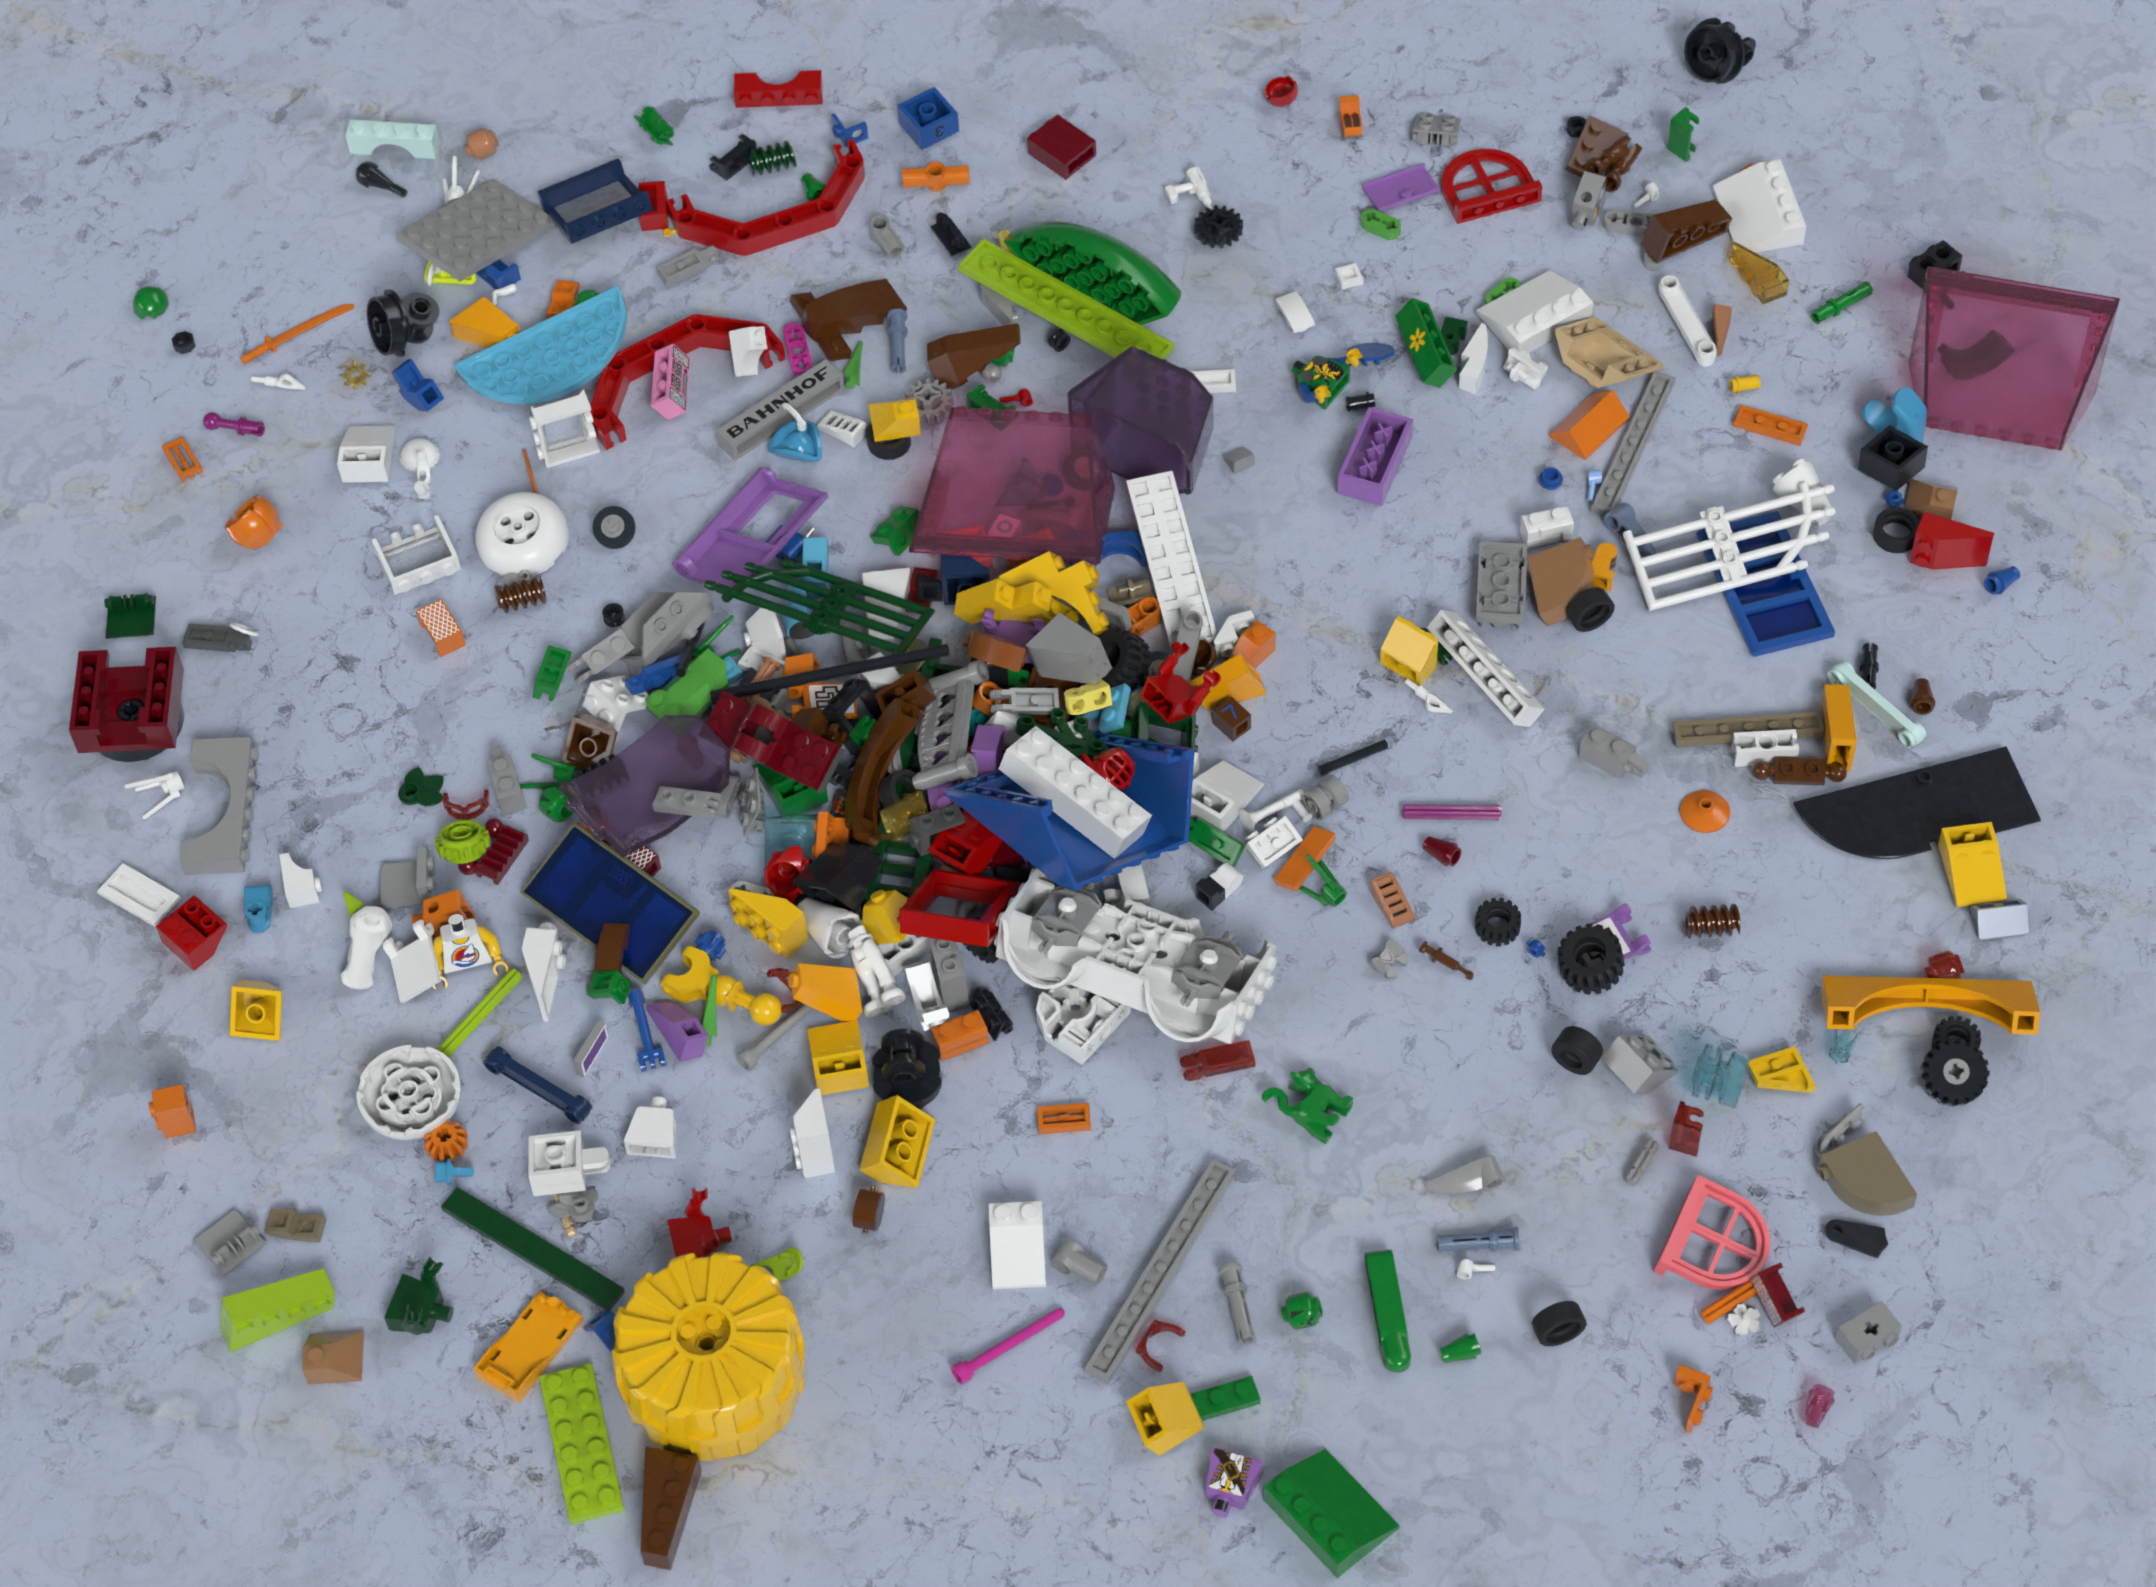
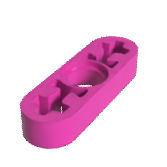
M790 323L784 327L783 334L794 377H797L812 368V360L802 325ZM792 333H796L797 340H793ZM797 348L804 350L801 354H794L792 351ZM803 362L805 368L803 370H801V368L799 367V363Z

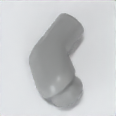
M522 570L520 573H508L496 585L502 591L503 583H506L510 588L514 580L518 585H521L522 578H525L529 584L531 573L527 570Z

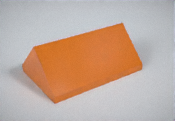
M1614 390L1595 392L1549 433V437L1586 460L1630 419V416Z

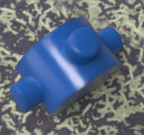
M1898 490L1884 495V499L1887 500V505L1890 507H1899L1901 503L1904 504L1905 499H1902V494Z
M1528 940L1526 942L1528 945L1527 951L1533 957L1538 958L1539 956L1544 957L1546 955L1544 952L1545 946L1540 941L1533 940L1531 942Z

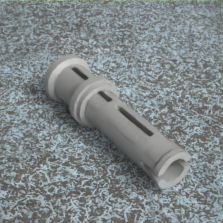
M1237 1262L1227 1263L1218 1269L1219 1275L1223 1277L1225 1288L1223 1293L1229 1299L1238 1342L1240 1344H1248L1256 1338L1246 1303L1245 1294L1247 1293V1286L1242 1281V1265Z

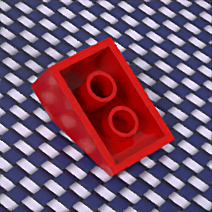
M1924 512L1916 531L1910 563L1932 570L1986 566L1995 533Z

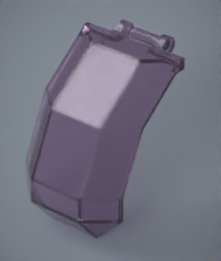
M665 715L650 731L609 762L571 781L565 780L559 786V789L569 798L565 807L581 819L593 833V838L597 842L604 839L607 840L621 857H625L669 835L692 817L655 812L652 804L660 786L721 793L729 785L730 749L699 715Z

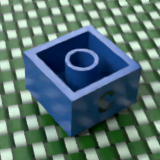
M935 87L897 105L899 124L922 150L959 132L957 111Z

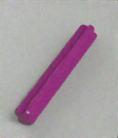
M1405 804L1402 808V816L1404 819L1500 820L1501 806Z

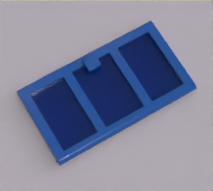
M1775 511L1730 522L1729 525L1732 533L1779 521L1782 518L1779 512ZM1701 529L1696 533L1700 542L1709 540L1705 529ZM1782 529L1738 541L1736 544L1741 554L1792 539L1787 529ZM1712 549L1704 551L1709 562L1716 560ZM1788 551L1743 563L1747 575L1776 567ZM1799 554L1794 558L1793 563L1801 560ZM1806 569L1796 570L1792 573L1723 591L1754 657L1835 636V629ZM1715 570L1714 573L1718 582H1722L1723 578L1720 570Z

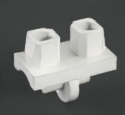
M1511 348L1508 351V359L1503 369L1510 373L1509 377L1512 381L1516 382L1520 379L1535 390L1539 388L1542 378L1545 377L1548 366L1542 362H1534L1531 360L1530 354L1524 350L1519 352L1515 348Z

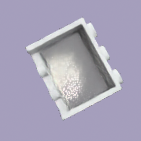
M584 389L578 396L576 395L537 408L531 406L532 416L529 417V421L534 431L532 435L537 446L535 448L539 460H544L546 468L600 452L595 439L597 437L592 424L594 421L590 412L592 411Z
M438 515L434 516L435 528L424 532L421 524H416L412 527L414 536L403 540L398 532H394L390 535L392 544L380 548L377 539H371L375 555L383 568L394 595L407 592L423 584H429L433 580L452 575L461 570L457 553Z

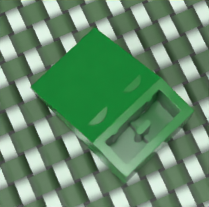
M760 764L752 766L754 770L758 768L759 780L784 821L829 802L827 787L823 794H820Z

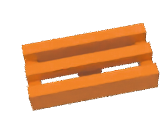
M183 437L162 446L164 454L181 482L186 481L185 477H195L194 473L196 472L198 474L203 473L202 467ZM177 446H182L194 467H189ZM170 449H173L176 456L183 465L185 471L182 472L178 463L171 454Z
M1089 1103L1037 1107L1039 1134L1091 1130ZM1085 1113V1115L1069 1116L1068 1114ZM1059 1115V1117L1043 1118V1116Z

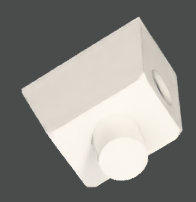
M653 1097L651 1107L639 1106L636 1109L624 1138L627 1155L676 1159V1118L674 1110L666 1108L667 1100L665 1098Z

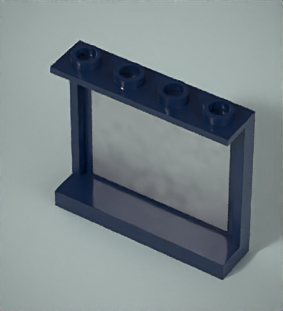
M618 158L537 191L543 211L550 216L554 224L571 244L653 210L648 191L640 192L625 175L622 163Z

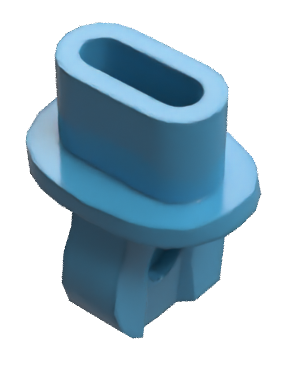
M448 1158L447 1162H436L435 1164L436 1183H447V1186H451L452 1177H472L474 1175V1167H452L451 1158Z

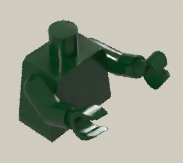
M429 1257L420 1274L421 1281L406 1274L401 1275L384 1317L389 1330L420 1335L421 1333H431L436 1320L448 1323L451 1321L454 1309L451 1306L443 1305L444 1299L435 1277L443 1266L442 1262L436 1263Z

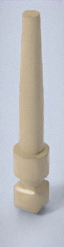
M553 1194L557 1203L559 1201L558 1194ZM571 1217L562 1218L561 1222L564 1229H566V1235L569 1238L577 1236V1231L573 1226L574 1223Z

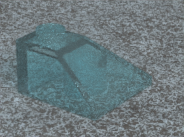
M788 814L765 818V866L772 857L773 852L785 851L793 845H799L803 848V855L814 861L812 847L813 844H816L817 836L814 831V823L818 819V814Z

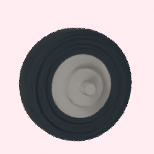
M609 506L599 511L595 516L593 534L596 540L604 547L619 549L629 544L634 537L635 521L626 509L618 506Z

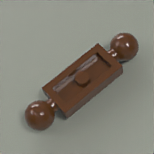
M1775 757L1774 766L1764 760L1755 762L1752 766V774L1758 780H1765L1770 775H1774V784L1824 786L1825 777H1828L1833 782L1843 781L1847 776V769L1841 763H1833L1829 767H1825V759Z

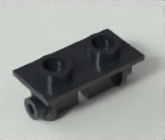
M938 213L936 215V224L930 227L950 255L954 256L970 249L971 245L946 213Z
M977 987L970 1001V1006L973 1011L979 1010L988 1033L994 1041H997L1001 1032L1008 1034L1013 1030V1022L1005 1011L996 1012L1001 1009V1005L991 991H982L980 987Z

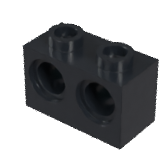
M1942 240L1936 245H1931L1921 255L1911 259L1907 277L1927 293L1960 271L1963 255Z

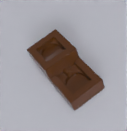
M604 923L597 947L594 970L622 971L623 953L628 948L629 924Z

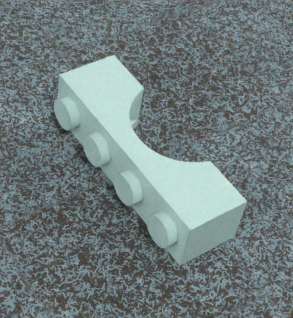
M350 119L345 135L350 154L372 155L376 147L392 144L406 149L414 158L436 159L440 145L437 127L432 124Z

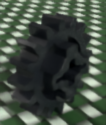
M1214 205L1213 210L1206 207V213L1199 212V218H1195L1194 232L1197 234L1198 240L1203 239V245L1211 243V248H1214L1215 245L1223 248L1224 244L1232 246V240L1238 242L1239 236L1243 234V220L1240 219V213L1234 214L1233 208L1228 211L1225 205L1222 209H1218V206Z

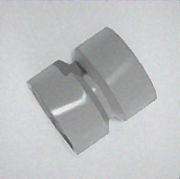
M1334 775L1327 776L1318 783V787L1313 786L1302 794L1305 808L1317 820H1322L1332 813V808L1338 809L1349 800L1345 786Z

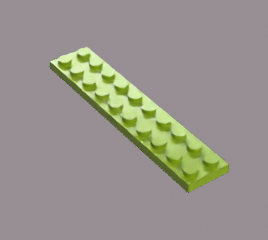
M984 238L958 266V271L1150 378L1175 349V344Z

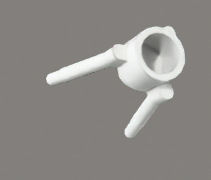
M456 156L452 157V186L450 189H448L446 179H442L446 205L471 192L480 174V170H476L465 193L463 188L457 185Z
M177 771L124 785L125 789L136 787V792L161 786L164 794H170L142 816L144 820L171 800L181 796L179 791L184 789V785Z

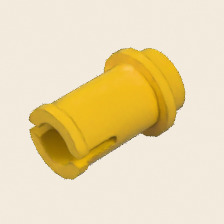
M1759 375L1734 376L1729 379L1730 391L1740 394L1741 391L1760 389Z

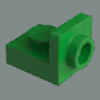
M617 970L596 971L593 973L586 994L592 999L612 998L619 1004H625L631 982Z

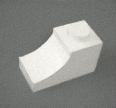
M764 326L746 327L729 331L735 377L758 375L760 355L767 349Z
M289 852L279 854L285 896L289 907L295 908L320 902L318 892H322L320 877L315 878L312 868L304 869L297 866L292 861Z

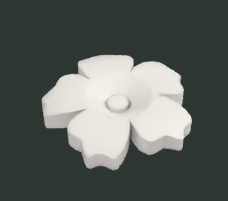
M1738 1304L1733 1310L1734 1314H1728L1727 1321L1731 1327H1736V1334L1742 1336L1747 1335L1748 1330L1751 1333H1756L1759 1330V1321L1757 1319L1760 1317L1758 1309L1749 1308L1747 1310L1745 1304Z

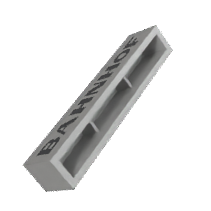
M826 359L819 364H815L811 369L795 377L782 388H778L765 399L758 401L748 410L741 412L731 421L722 424L716 430L718 445L736 461L773 437L783 425L796 420L788 410L782 407L783 403H788L803 417L845 390L843 375Z

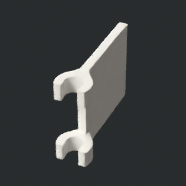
M421 919L413 923L414 932L419 939L405 947L401 941L394 944L391 937L383 942V948L391 960L399 1000L403 1004L441 982L432 942L434 927L432 923L424 926V921Z

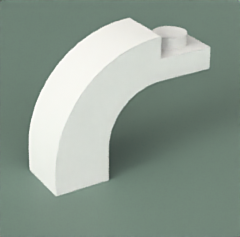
M923 960L902 966L912 1003L924 1031L930 1030V1027L948 1021L947 1018L950 1017L948 1009L941 1001L930 962Z

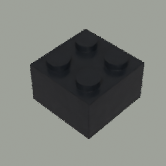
M1889 425L1861 448L1858 470L1897 491L1925 468L1928 446Z

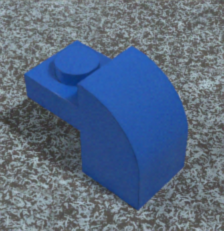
M407 359L391 372L401 388L399 390L400 394L417 410L428 412L444 399L433 379L423 378L412 359Z

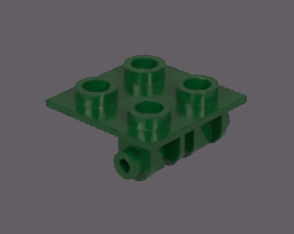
M148 593L135 596L130 594V598H128L125 594L123 598L121 596H109V598L104 599L105 608H108L106 639L154 635L156 596L149 595Z

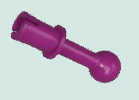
M210 412L203 418V424L208 430H215L221 427L234 429L242 436L250 434L259 437L265 432L263 422L250 421L245 417H240L236 421L223 419L217 413Z

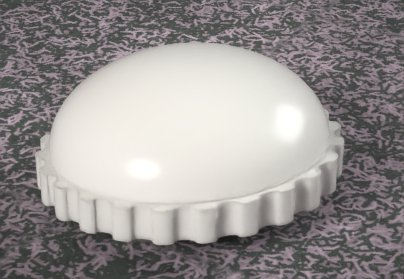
M423 438L408 441L399 452V460L405 469H409V471L417 472L416 453L422 451L426 453L428 467L431 469V467L437 464L440 456L436 445Z

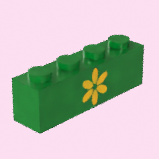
M1411 298L1395 315L1399 325L1398 328L1403 334L1406 341L1405 344L1412 355L1413 363L1418 369L1421 381L1426 385L1441 388L1457 371V368L1429 304Z

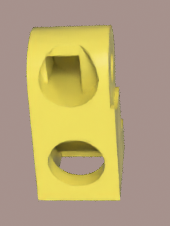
M1102 679L1096 685L1086 684L1064 692L1066 712L1070 715H1080L1112 705L1110 685Z

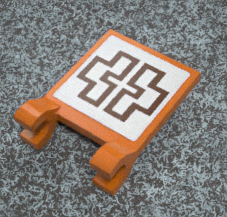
M813 683L790 687L788 689V699L795 700L803 696L804 707L801 705L791 706L792 715H798L800 709L819 707L823 710L828 705V701L842 689L844 683ZM856 700L844 713L847 719H858ZM791 716L792 723H794L797 716Z

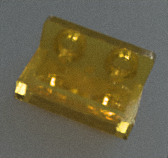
M922 791L914 792L880 811L886 828V832L880 834L881 840L891 839L892 842L904 839L906 837L905 833L910 831V819L929 813Z

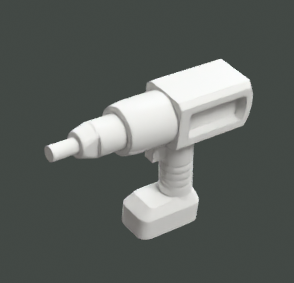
M1192 167L1186 171L1188 183L1164 186L1165 194L1171 205L1178 202V194L1189 192V194H1196L1206 207L1213 210L1211 194L1199 167Z

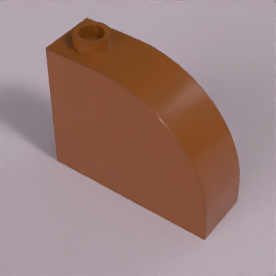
M972 629V633L967 632L963 646L967 647V655L1015 672H1020L1023 669L1028 653L1024 643L978 629Z

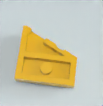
M1796 1046L1747 1061L1746 1067L1757 1088L1807 1093L1815 1092L1816 1085Z

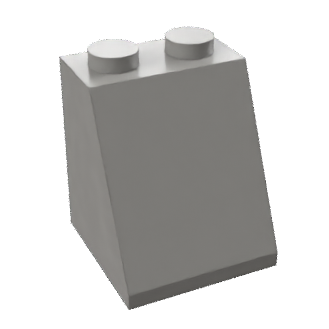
M1060 612L1026 644L1038 675L1041 677L1096 685L1112 669L1100 638Z

